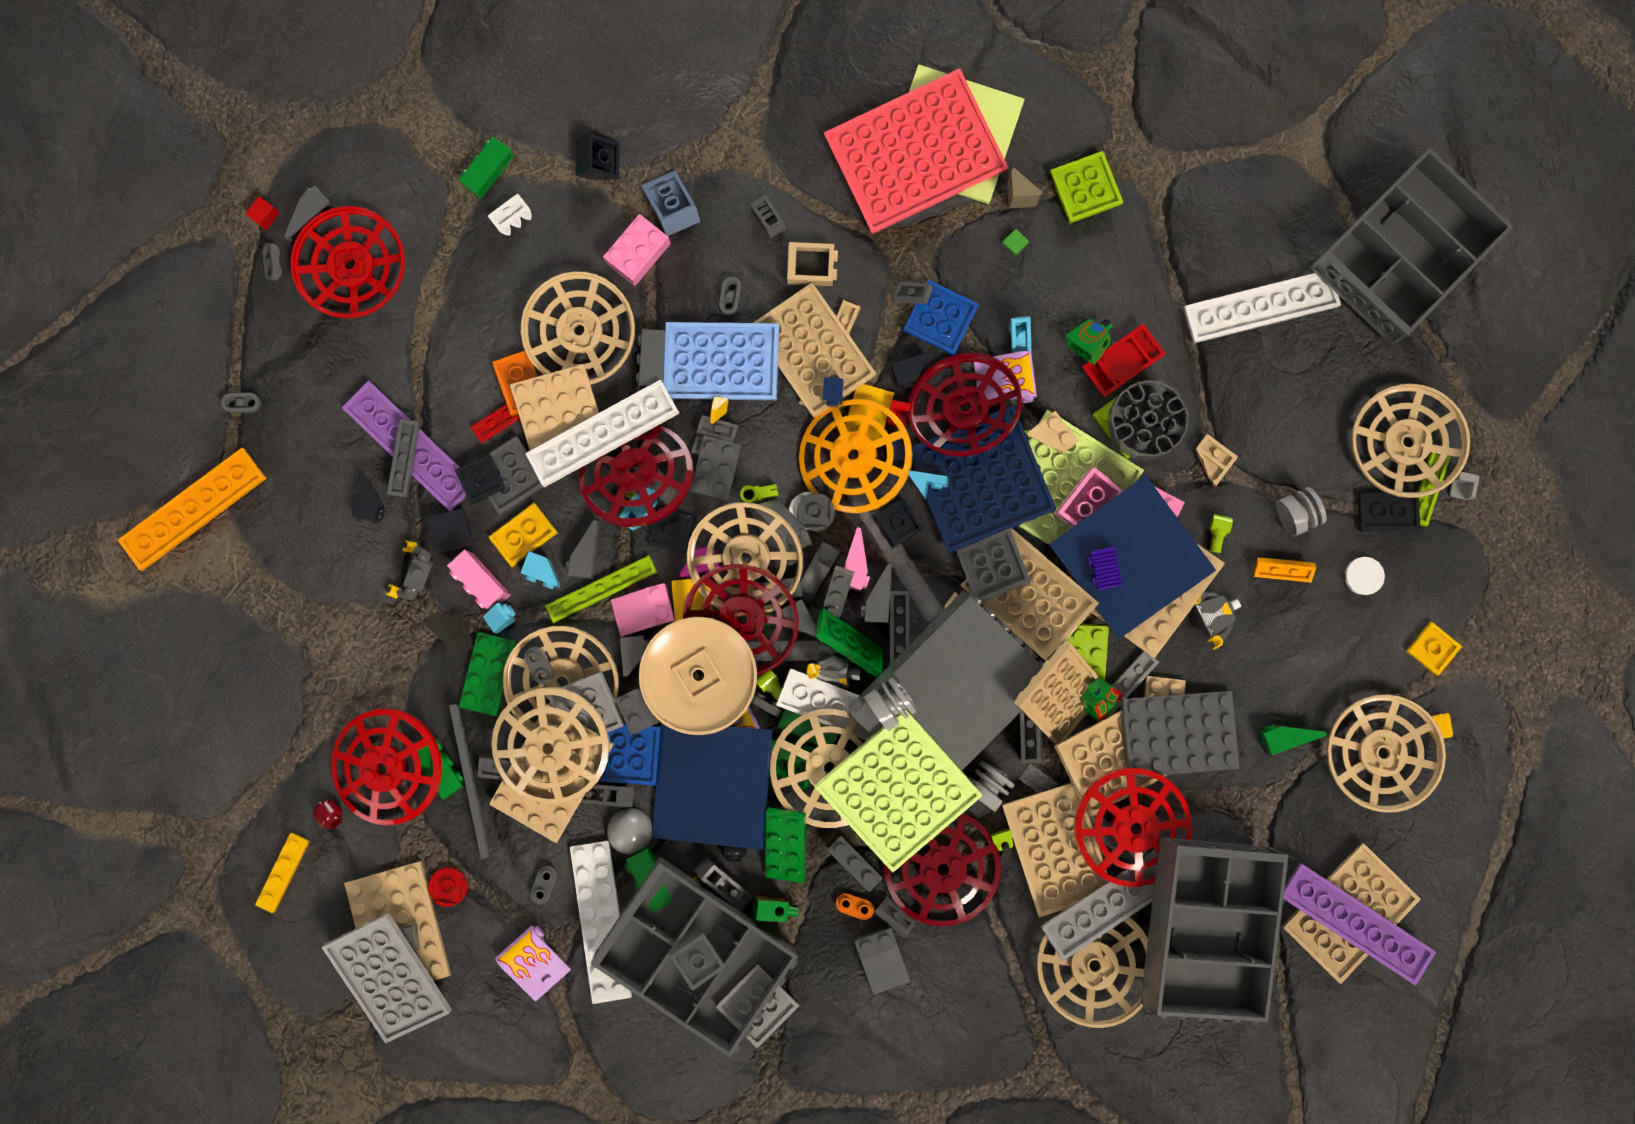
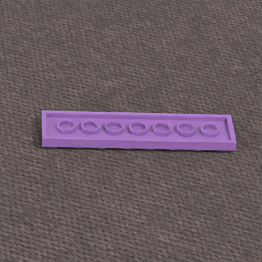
M367 381L342 409L391 456H394L400 419H410L370 381ZM420 430L412 476L449 511L455 510L467 497L455 472L460 467Z
M1301 863L1298 864L1285 885L1283 897L1285 901L1415 986L1436 954V951Z

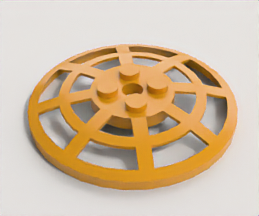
M853 399L843 401V405L829 407L808 426L800 445V471L807 488L812 494L818 492L812 486L810 480L818 475L826 485L835 490L832 502L837 511L864 513L878 509L898 494L909 476L912 465V445L909 434L899 418L888 408L868 400ZM853 404L870 406L865 416L850 415L842 417L839 407ZM877 409L889 416L897 425L899 431L888 435L882 425L873 420ZM832 411L835 421L824 429L820 437L810 435L817 422ZM862 421L858 432H848L845 422ZM869 425L875 427L883 437L872 441L866 436ZM837 426L841 436L834 443L824 440L828 433ZM903 438L905 445L903 470L892 466L894 455L892 442ZM806 442L816 445L814 453L816 468L806 473L804 463ZM885 444L887 446L886 463L877 460L876 448ZM821 447L831 450V460L822 465L820 462ZM852 450L858 451V457L855 460H850L849 453ZM873 467L883 470L876 480L869 483L866 474ZM835 468L841 474L838 484L836 485L830 481L824 472ZM888 473L899 476L897 483L891 491L877 500L873 489L884 481ZM848 478H859L862 487L847 489L845 485ZM866 493L870 504L857 507L839 505L842 494L858 495Z

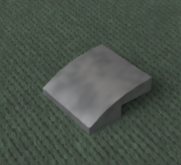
M702 415L692 448V455L699 456L704 435L734 443L739 425L722 420L711 423L710 417Z

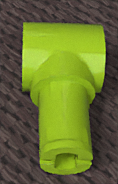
M776 484L764 487L747 485L741 489L740 496L743 502L755 503L756 501H761L762 498L778 496ZM746 491L754 492V497L751 500L744 498Z
M1217 514L1211 515L1209 531L1213 535L1209 549L1210 552L1221 553L1224 537L1230 533L1232 528V517Z
M772 670L758 674L757 684L764 692H770L778 700L782 690L778 677Z

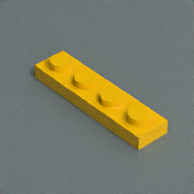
M290 833L255 904L256 906L275 913L310 842L309 840Z

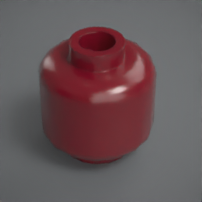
M332 800L320 801L314 807L313 818L324 829H334L343 820L342 809Z

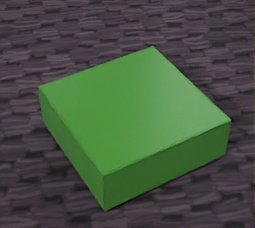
M1017 229L1002 242L1015 256L1029 243Z

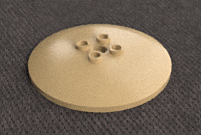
M690 617L669 624L653 637L646 647L640 662L639 684L647 707L664 725L685 734L705 735L729 727L747 710L756 689L757 667L749 645L735 629L712 618ZM695 670H702L704 672L702 680H696L693 677Z

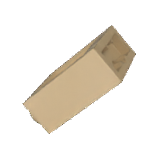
M789 242L787 283L793 285H809L813 283L816 286H833V280H837V269H833L834 262L838 260V250H834V244ZM797 251L829 252L828 276L796 275Z

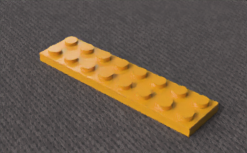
M241 448L119 538L118 542L138 569L143 571L267 478L247 451Z

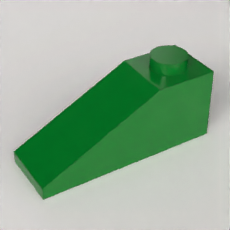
M1275 724L1266 726L1264 731L1259 732L1267 755H1275L1327 736L1326 732L1281 727L1275 726Z

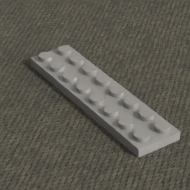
M1153 850L1143 857V863L1151 861L1159 853ZM1157 864L1143 869V880L1156 877ZM1125 869L1114 877L1120 880L1134 881L1135 870ZM1107 881L1040 927L1060 959L1064 961L1153 901L1155 883L1141 887H1126Z

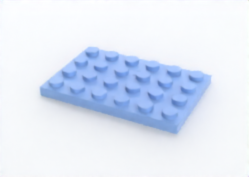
M666 322L663 385L671 399H714L716 396L727 398L728 400H777L780 325L778 323Z

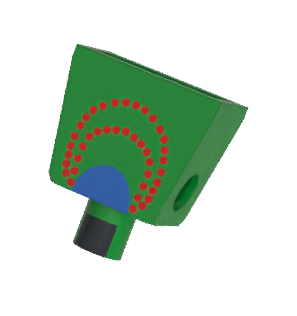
M1088 319L1065 336L1067 347L1094 365L1111 344L1108 331L1113 327L1112 323L1104 319L1100 324H1097L1092 319Z

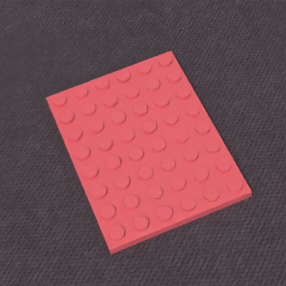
M960 68L824 132V136L871 234L1009 169Z

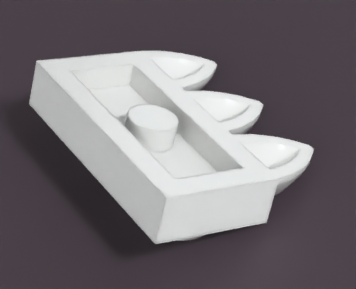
M516 194L489 214L488 217L500 233L510 235V225L521 228L520 218L531 220V211L519 194Z

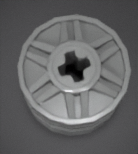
M1310 487L1295 492L1294 497L1289 495L1276 501L1279 519L1286 531L1293 537L1308 531V527L1315 528L1317 525L1326 523L1327 517L1323 503L1317 493Z
M893 677L888 679L893 688L889 689L885 683L881 684L885 692L883 695L874 689L864 696L866 702L887 731L899 725L896 716L898 713L905 719L909 718L904 710L905 708H908L912 714L917 712L910 695Z
M981 761L979 765L985 769V772L982 773L975 769L974 771L980 779L977 781L969 777V780L983 795L978 800L996 812L1003 803L997 794L1000 792L1008 796L1009 792L1002 787L1006 785L1013 789L1015 785L998 768Z

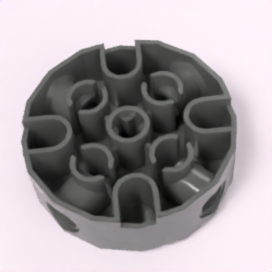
M1146 380L1129 386L1117 396L1109 410L1107 426L1112 441L1121 452L1134 459L1152 460L1163 457L1181 443L1188 429L1189 414L1184 402L1175 389L1162 382ZM1148 417V421L1151 423H1146L1145 418Z

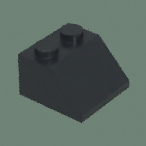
M590 133L577 138L575 176L589 180H618L620 143Z

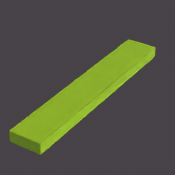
M648 555L545 605L552 622L555 623L658 572Z

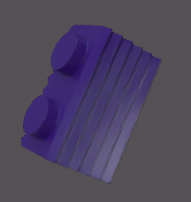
M1115 547L1090 551L1091 555L1087 556L1089 567L1094 568L1095 575H1091L1093 586H1097L1098 590L1122 586Z

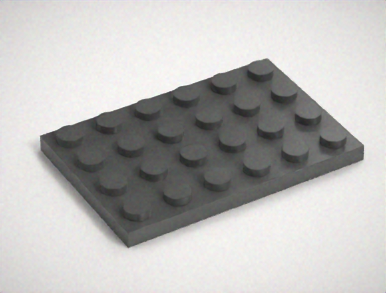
M1232 691L1120 699L1127 768L1147 769L1160 775L1240 769ZM1134 774V777H1146L1145 775Z

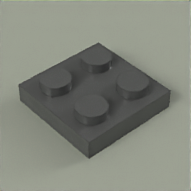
M704 933L670 956L692 991L726 968V965Z

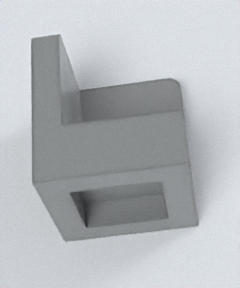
M1461 472L1451 483L1449 496L1467 501L1474 499L1480 476Z

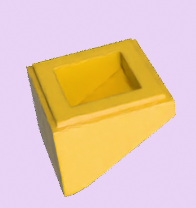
M715 396L713 399L710 416L711 423H715L727 412V398Z
M1449 713L1431 716L1437 723L1443 739L1453 736ZM1431 730L1428 731V732L1430 733V735L1432 736V738L1434 739Z

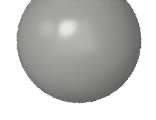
M622 809L615 813L608 823L607 837L609 843L616 851L622 854H637L649 846L652 840L653 824L648 815L639 809Z

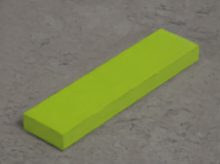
M1429 453L1426 462L1429 468H1432L1437 462L1440 454ZM1447 455L1443 465L1434 473L1440 482L1443 481L1451 456ZM1425 478L1420 480L1417 492L1429 490L1434 486ZM1439 491L1432 495L1419 497L1421 526H1428Z

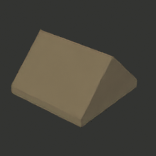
M1015 168L1011 170L1007 181L1009 208L1036 207L1043 192Z

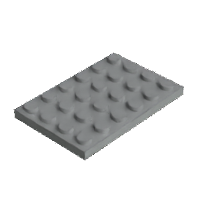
M389 912L322 946L323 951L385 1043L451 1012L450 1005Z

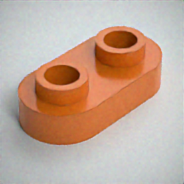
M842 893L837 897L836 906L840 912L862 920L872 917L874 906L871 901L850 893ZM844 900H848L850 902L848 907H844L842 905V902ZM864 906L867 907L868 912L862 913L861 908Z

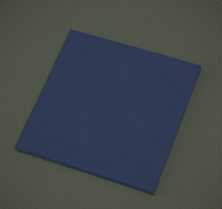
M1014 405L1006 407L1002 422L1011 424L1016 413ZM1000 410L988 416L997 419ZM1018 420L1010 434L998 445L976 455H944L933 451L922 442L912 446V463L916 472L948 477L947 487L934 489L931 488V485H928L926 495L948 554L1008 528L1012 529L1057 511L1020 420ZM982 423L976 427V436L987 431L991 425ZM997 428L989 436L978 441V446L982 447L989 444L1003 434L1005 430ZM957 429L951 436L959 439L969 438L967 430ZM935 436L928 439V441L934 444L940 437ZM947 441L941 449L967 451L971 450L970 443L956 444Z
M1146 475L1049 544L1078 585L1099 602L1095 608L1118 639L1125 636L1216 571ZM1114 546L1123 585L1098 590L1097 586H1093L1091 575H1095L1094 568L1089 567L1087 556L1091 555L1090 551Z
M662 723L652 838L762 850L773 730L729 726L711 734L691 735L673 730Z

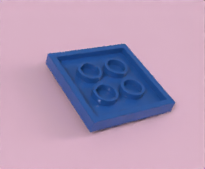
M928 279L926 284H930L933 289L927 305H915L903 331L951 355H955L979 304Z
M625 724L623 727L608 732L609 741L614 743L609 752L606 768L598 781L656 786L661 727L651 726L631 735L627 724Z

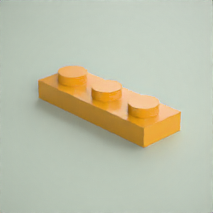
M1258 557L1253 575L1254 577L1312 582L1316 571V564L1312 562Z

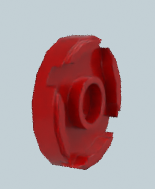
M445 867L438 870L432 875L428 884L430 897H432L436 904L443 907H452L460 903L468 891L466 876L459 869L453 867Z

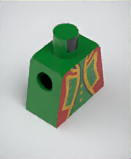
M1098 677L1094 682L1089 683L1087 690L1081 696V701L1085 712L1100 722L1105 719L1124 695Z
M758 895L753 897L752 916L758 921L787 922V916H798V905L789 904L785 898ZM780 907L779 911L775 912V909Z

